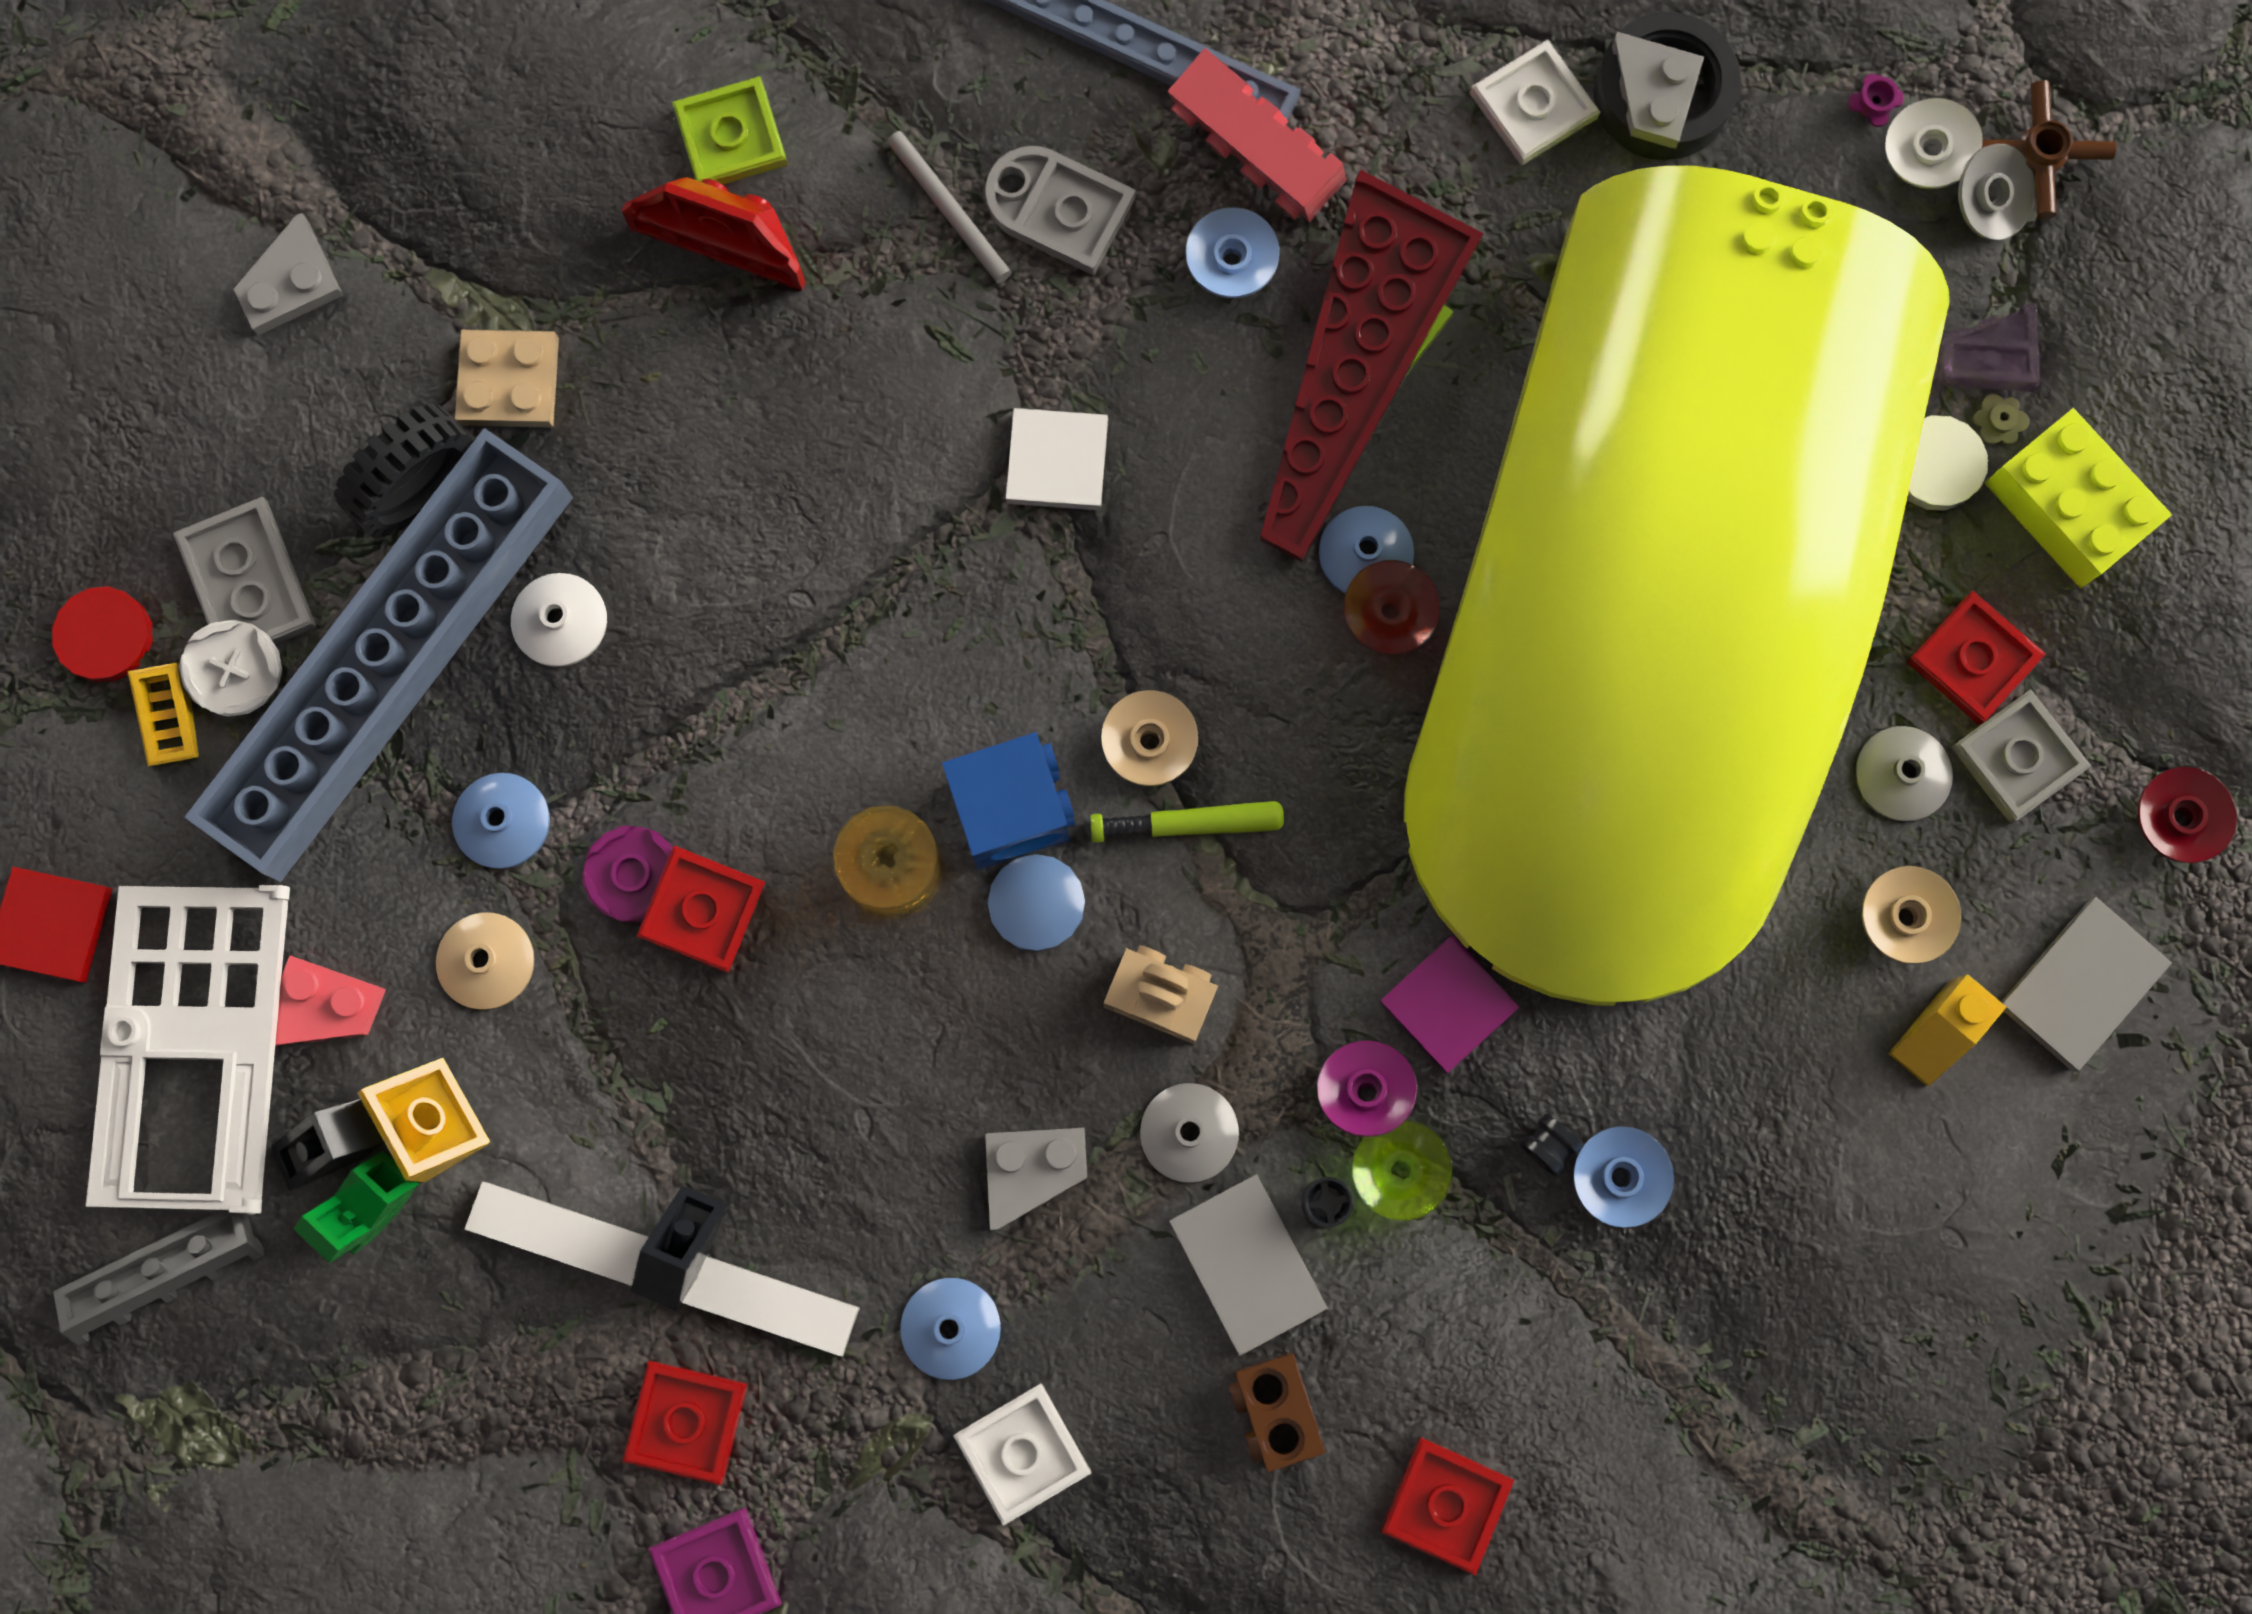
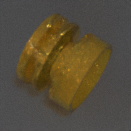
M887 805L870 807L853 816L839 832L833 850L835 873L841 885L852 901L870 915L884 919L909 917L924 909L938 892L943 876L941 852L926 823L909 810ZM885 850L888 854L897 851L893 856L897 864L891 869L884 864L877 867L880 864L877 856L880 851Z

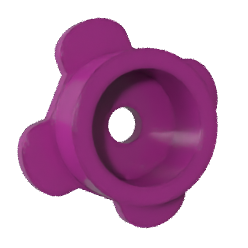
M1869 74L1864 78L1861 90L1858 93L1852 94L1848 99V106L1851 111L1860 112L1869 118L1872 126L1883 127L1888 123L1891 111L1903 104L1904 95L1891 79L1878 74ZM1875 97L1879 99L1880 103H1873L1872 98Z

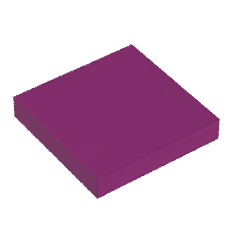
M1453 935L1379 1001L1445 1074H1448L1519 1008Z
M746 1507L648 1548L672 1614H762L782 1604Z

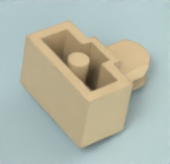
M1139 945L1137 952L1126 948L1105 998L1104 1008L1195 1045L1218 988V985L1209 982L1212 975L1188 964L1184 965L1182 971L1173 966L1164 964L1165 955L1145 946Z

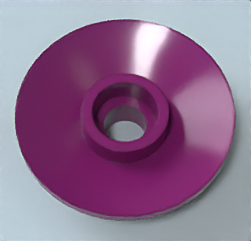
M1358 1041L1339 1048L1326 1060L1319 1074L1317 1092L1320 1106L1333 1125L1353 1136L1377 1137L1397 1129L1409 1117L1416 1102L1417 1082L1411 1065L1399 1051L1381 1042ZM1363 1088H1372L1377 1095L1371 1101H1363L1359 1098L1358 1092Z

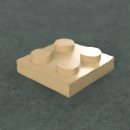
M461 330L455 420L461 426L553 428L559 345L557 334L551 331Z

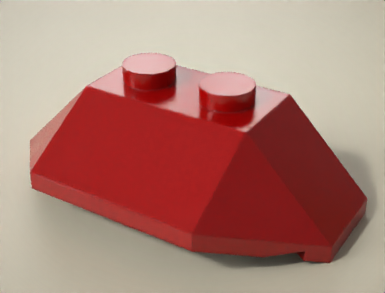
M684 177L667 182L624 204L622 213L632 231L800 291L805 286L806 282L800 264L774 208L768 201L759 196L746 194L744 198L728 192L725 186L714 180L702 179V182Z

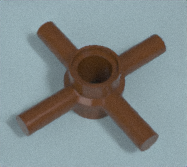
M2040 80L2030 85L2032 127L2022 135L2020 140L1983 139L1982 148L1988 145L2006 144L2016 148L2027 159L2026 164L2033 171L2035 179L2037 218L2050 219L2057 215L2054 172L2058 171L2067 160H2113L2116 155L2117 146L2115 141L2072 140L2069 129L2064 124L2052 120L2050 82ZM2037 145L2044 146L2050 155L2042 153Z

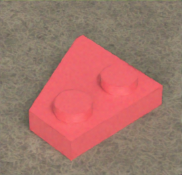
M289 956L281 976L275 1047L301 1042H320L340 1037L367 1036L386 989Z

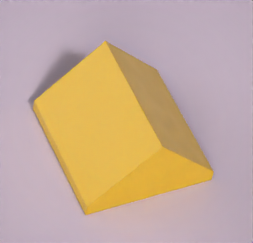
M444 1058L363 1088L358 1092L360 1099L407 1181L425 1183L490 1143Z

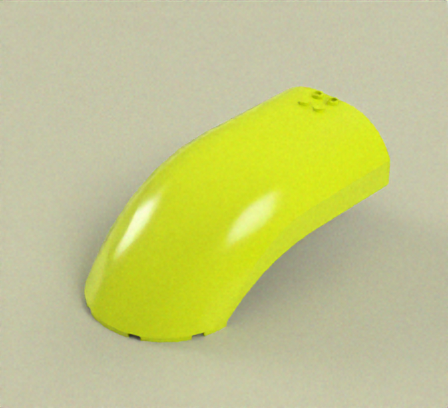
M1658 166L1637 169L1615 175L1594 185L1581 194L1566 232L1484 525L1412 760L1409 764L1404 792V822H1406L1410 843L1408 852L1421 887L1437 915L1467 949L1471 946L1493 964V970L1506 978L1550 997L1590 1005L1614 1006L1616 1002L1643 1000L1646 1003L1685 991L1718 973L1752 941L1770 913L1821 793L1864 673L1893 565L1950 302L1945 277L1930 252L1914 237L1890 221L1844 202L1750 175L1701 166Z

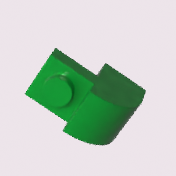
M382 1151L352 1169L335 1196L304 1214L294 1227V1230L329 1263L348 1251L354 1255L370 1243L400 1212L418 1186V1183L405 1180L396 1162Z

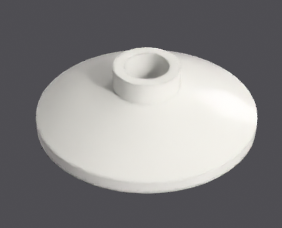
M1942 98L1925 99L1909 105L1894 118L1886 135L1885 153L1891 169L1903 181L1919 188H1943L1960 181L1966 163L1974 153L1982 148V132L1975 116L1963 105ZM1928 145H1936L1940 148L1941 152L1938 155L1931 156L1927 155L1923 149Z
M566 573L545 575L528 584L517 597L511 613L512 634L519 648L532 660L551 667L569 666L587 658L601 643L607 626L606 607L597 590L586 580ZM552 609H562L563 616L558 622H548L547 616Z

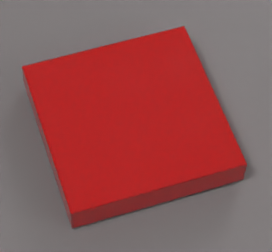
M1972 590L1906 662L1977 725H1981L2030 673L2046 653Z
M674 845L636 937L729 973L765 881Z
M12 866L0 908V965L86 983L113 889L107 886Z
M652 1360L648 1361L622 1462L722 1485L748 1383Z
M1419 1436L1380 1532L1476 1576L1514 1479Z

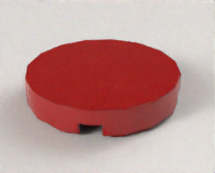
M108 586L88 588L72 596L58 611L52 627V646L60 663L73 674L97 683L118 681L128 676L127 671L136 670L142 664L139 661L144 657L146 651L149 652L153 642L152 622L145 607L125 591Z

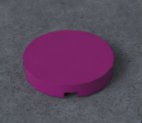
M620 826L604 833L590 847L586 856L587 860L584 865L582 883L589 900L608 917L621 922H642L673 846L658 832L644 827Z

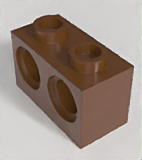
M1288 1352L1234 1370L1237 1382L1228 1384L1237 1414L1247 1411L1253 1431L1244 1434L1253 1464L1263 1461L1266 1471L1271 1472L1326 1453L1294 1353ZM1262 1374H1273L1280 1382L1278 1397L1268 1403L1256 1400L1252 1392L1255 1379ZM1281 1423L1293 1426L1296 1431L1294 1446L1284 1452L1272 1449L1268 1441L1271 1429Z

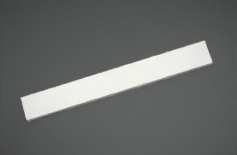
M483 1181L465 1226V1230L631 1286L639 1252L648 1239V1236ZM706 1256L697 1279L682 1302L838 1356L844 1355L859 1311V1307L708 1256Z

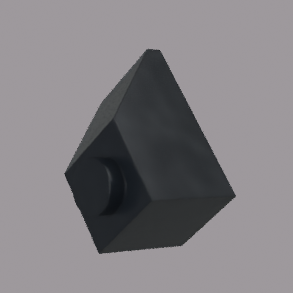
M358 1099L314 1112L271 1145L288 1190L291 1191L363 1159L385 1142L362 1100Z
M681 1186L639 1252L630 1292L677 1311L698 1277L728 1204Z

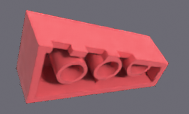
M1204 48L1168 90L1172 101L1175 103L1171 111L1188 127L1192 128L1197 122L1210 135L1205 141L1223 158L1226 159L1232 153L1241 161L1244 166L1240 169V172L1253 185L1261 189L1266 184L1279 196L1274 202L1288 216L1295 220L1301 215L1310 222L1347 180L1343 162L1332 153L1324 159L1322 157L1324 152L1315 143L1316 141L1301 127L1299 129L1295 128L1292 131L1287 126L1289 121L1277 107L1263 97L1257 100L1252 95L1254 90L1247 82Z

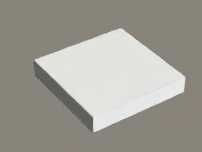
M1548 40L1471 87L1470 95L1521 166L1595 121L1600 113Z
M1014 408L1006 503L1101 510L1108 415Z
M1042 1383L953 1435L1003 1526L1091 1474V1470Z

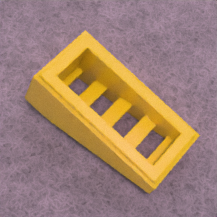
M180 663L127 671L148 766L199 757L191 697L182 684ZM169 680L171 689L151 693L150 683ZM173 699L175 708L154 712L153 702ZM171 718L178 719L179 727L156 731L155 721ZM181 736L183 746L159 750L158 740Z

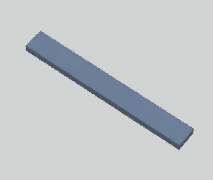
M984 0L1170 86L1178 80L1202 50L1206 48L1250 85L1254 90L1252 95L1257 100L1260 97L1267 99L1280 110L1287 120L1300 97L1301 90L1105 0Z

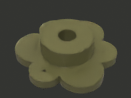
M1990 394L1982 400L1981 410L1974 414L1973 421L1975 425L1981 427L1979 435L1984 443L1995 445L2001 441L2005 445H2012L2017 441L2018 434L2028 428L2030 423L2029 417L2025 412L2019 410L2020 404L2017 399L2009 397L2003 400L1997 394Z

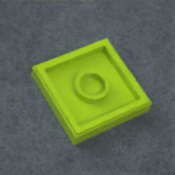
M761 76L672 102L697 181L702 182V179H711L723 185L788 166Z

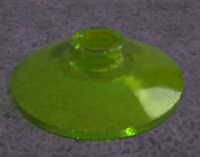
M1406 1120L1392 1132L1377 1137H1364L1361 1140L1353 1157L1352 1177L1360 1198L1371 1210L1393 1220H1412L1427 1215L1443 1201L1451 1184L1452 1163L1445 1144L1435 1132L1420 1123ZM1396 1161L1406 1163L1409 1168V1175L1405 1180H1397L1392 1176L1391 1167Z

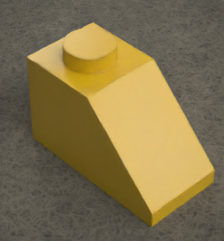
M1968 974L1949 980L1888 1054L1923 1084L1930 1086L1977 1044L2005 1010L2006 1006Z

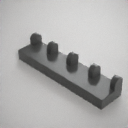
M221 1210L53 1291L60 1333L79 1346L89 1341L90 1336L88 1332L111 1321H115L118 1325L125 1324L131 1321V1311L158 1298L168 1303L177 1298V1289L204 1276L209 1277L211 1280L223 1276L222 1267L247 1255L253 1260L263 1257L265 1255L263 1246L253 1235L248 1214L231 1213L229 1210Z

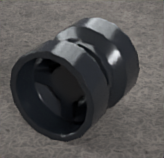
M1322 1177L1311 1182L1304 1189L1301 1196V1210L1304 1217L1311 1224L1320 1228H1331L1344 1223L1350 1217L1354 1207L1350 1188L1342 1180L1335 1177Z

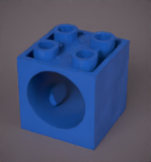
M1037 732L942 762L978 871L1070 841L1068 827L1075 825L1074 812L1066 789L1056 791L1054 782L1060 780L1052 746L1050 743L1041 745Z

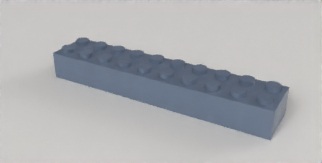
M484 428L184 818L262 874L282 882L573 499L562 481Z

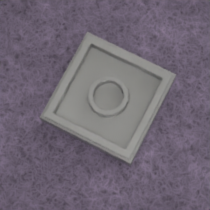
M2031 689L1951 746V749L2010 824L2019 820L2091 767L2090 763Z

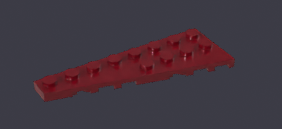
M1361 169L1355 179L1260 536V541L1301 563L1483 236L1482 232Z

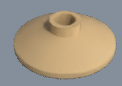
M1139 691L1124 697L1109 711L1102 728V748L1111 768L1123 779L1142 786L1163 785L1182 775L1192 763L1198 747L1197 725L1189 709L1176 697L1161 691ZM1146 734H1153L1158 738L1159 744L1154 749H1145L1140 743L1141 738Z
M1903 866L1882 874L1870 885L1862 903V923L1869 940L1882 954L1901 963L1920 964L1940 957L1953 945L1961 926V908L1954 890L1941 876L1922 867ZM1901 909H1907L1912 913L1913 923L1910 926L1902 924L1899 920Z
M496 913L473 914L455 923L442 938L436 955L438 979L445 992L459 1004L477 1010L496 1009L515 1000L527 987L534 970V949L527 933L512 919ZM485 950L489 956L488 962L485 966L476 968L473 963V957L478 951Z

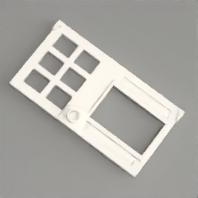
M259 885V888L119 886L107 1005L104 1011L101 1064L86 1207L229 1210L231 1213H247L249 1215L261 1213L290 887L283 885ZM142 908H170L167 948L165 950L138 949ZM189 908L217 909L213 950H184L187 910ZM235 909H263L259 951H230L233 913ZM137 963L165 964L160 1006H132ZM183 964H211L209 997L206 1007L178 1006ZM229 965H258L255 1006L253 1008L225 1007ZM146 1059L224 1060L211 1194L133 1192Z

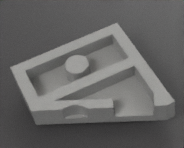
M1617 32L1612 44L1613 54H1617L1621 73L1619 84L1622 98L1626 101L1628 107L1626 118L1630 136L1676 149L1704 57Z
M303 213L296 215L234 288L251 328L257 335H261L344 296Z
M1085 1128L985 1133L990 1230L1003 1228L1015 1219L1087 1179Z

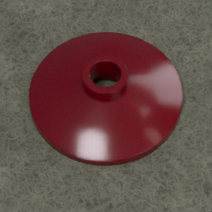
M2176 767L2158 774L2146 785L2138 803V822L2146 841L2159 854L2180 863H2199L2217 856L2230 844L2237 827V809L2230 791L2217 777L2199 768ZM2176 810L2182 811L2187 819L2185 826H2180L2174 818Z

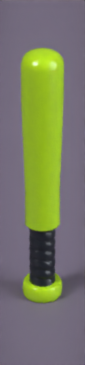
M1269 801L1150 812V815L1113 817L1110 819L1102 818V814L1095 813L1090 815L1091 838L1093 843L1104 842V837L1129 836L1132 834L1145 835L1148 833L1152 834V837L1277 831L1284 824V812L1280 803Z

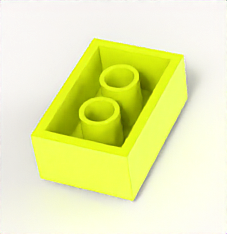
M2074 408L2015 455L1984 483L2080 589L2103 574L2172 516L2167 508Z

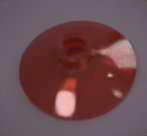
M1383 560L1365 567L1353 578L1344 599V615L1351 633L1364 646L1379 653L1401 654L1416 649L1431 636L1440 615V599L1434 583L1420 568L1404 561ZM1392 604L1397 607L1399 615L1393 619L1386 618L1382 614L1381 608L1384 605Z

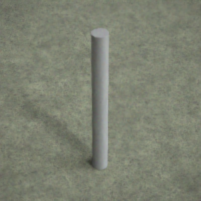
M902 131L892 134L887 140L891 149L996 283L1004 282L1012 273L1008 266Z

